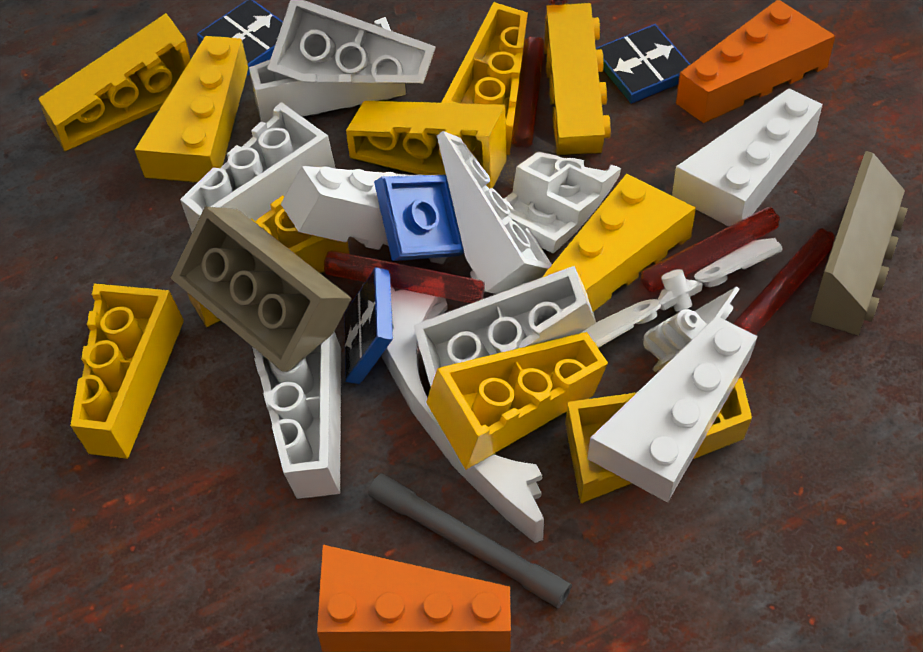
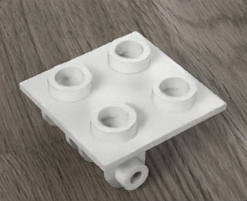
M736 286L696 311L684 309L648 330L644 335V347L659 359L653 370L656 372L662 369L716 316L725 320L733 310L730 302L740 289Z

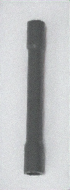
M381 473L372 482L368 494L373 499L400 515L410 517L519 582L524 589L556 608H560L565 602L572 588L571 583L538 564L530 563L418 497L414 491L389 476Z

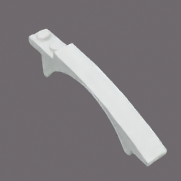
M381 261L366 266L367 279L375 267L384 269ZM442 276L396 292L390 281L393 340L383 352L382 359L412 413L453 467L506 520L534 543L543 540L544 518L534 500L541 497V491L536 482L542 480V474L537 464L513 461L493 454L465 470L426 403L427 396L419 377L421 351L413 325L442 315L447 310L446 284Z

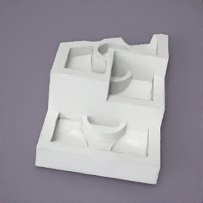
M537 152L516 167L513 192L505 197L513 208L510 210L509 216L522 230L528 228L541 248L554 253L581 228L598 208L619 178L621 168L610 165L607 171L584 167V160L562 158L553 154Z

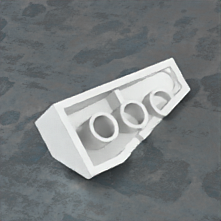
M290 0L267 69L302 82L423 84L436 47L305 0Z
M442 131L437 135L465 257L473 269L470 275L474 283L482 291L499 294L525 282L529 283L542 278L552 264L536 238L528 228L522 230L513 222L509 216L510 210L513 208L506 198L503 199L494 189H489L486 186L490 182L489 175L462 139Z

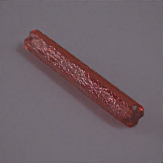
M529 36L525 39L512 134V143L517 148L521 146L529 148L533 142L544 52V40L541 37L534 38Z
M766 207L641 272V282L648 292H655L664 287L661 277L665 273L681 269L684 276L777 229L780 217L773 208Z
M823 228L817 229L732 324L756 335L830 252L834 244V233L831 231L827 232Z
M332 250L328 251L324 260V272L328 275L366 282L374 268L377 267L389 270L392 288L467 303L482 300L485 293V282L478 279Z

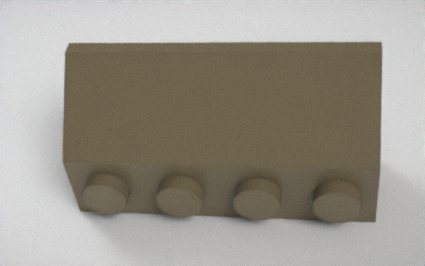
M865 151L823 274L810 319L812 322L858 336L863 321H873L880 298L873 297L872 293L874 289L880 291L883 289L889 267L882 266L883 259L892 260L898 242V237L892 236L891 233L893 229L901 231L908 209L900 206L905 190L874 153Z
M204 207L171 276L174 282L282 372L291 370L333 335L352 299L240 210L232 208Z

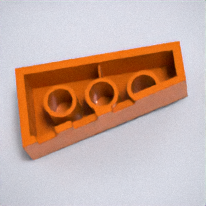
M776 0L680 72L676 104L702 123L710 121L743 106L744 100L750 97L759 96L761 98L772 93L773 87L786 81L792 84L801 80L803 74L814 69L816 72L827 68L835 35L781 0Z
M323 545L317 634L322 652H511L510 586Z

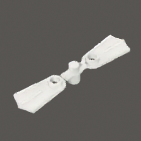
M776 238L752 240L698 271L694 275L695 280L686 279L681 269L667 272L661 277L665 289L661 291L658 300L649 299L636 303L596 322V324L583 332H587L599 348L632 329L634 324H643L657 317L656 311L659 308L666 310L674 306L675 311L690 308L692 306L690 297L702 291L703 284L705 287L722 284L728 279L727 274L740 268H749L782 252V246L777 242Z

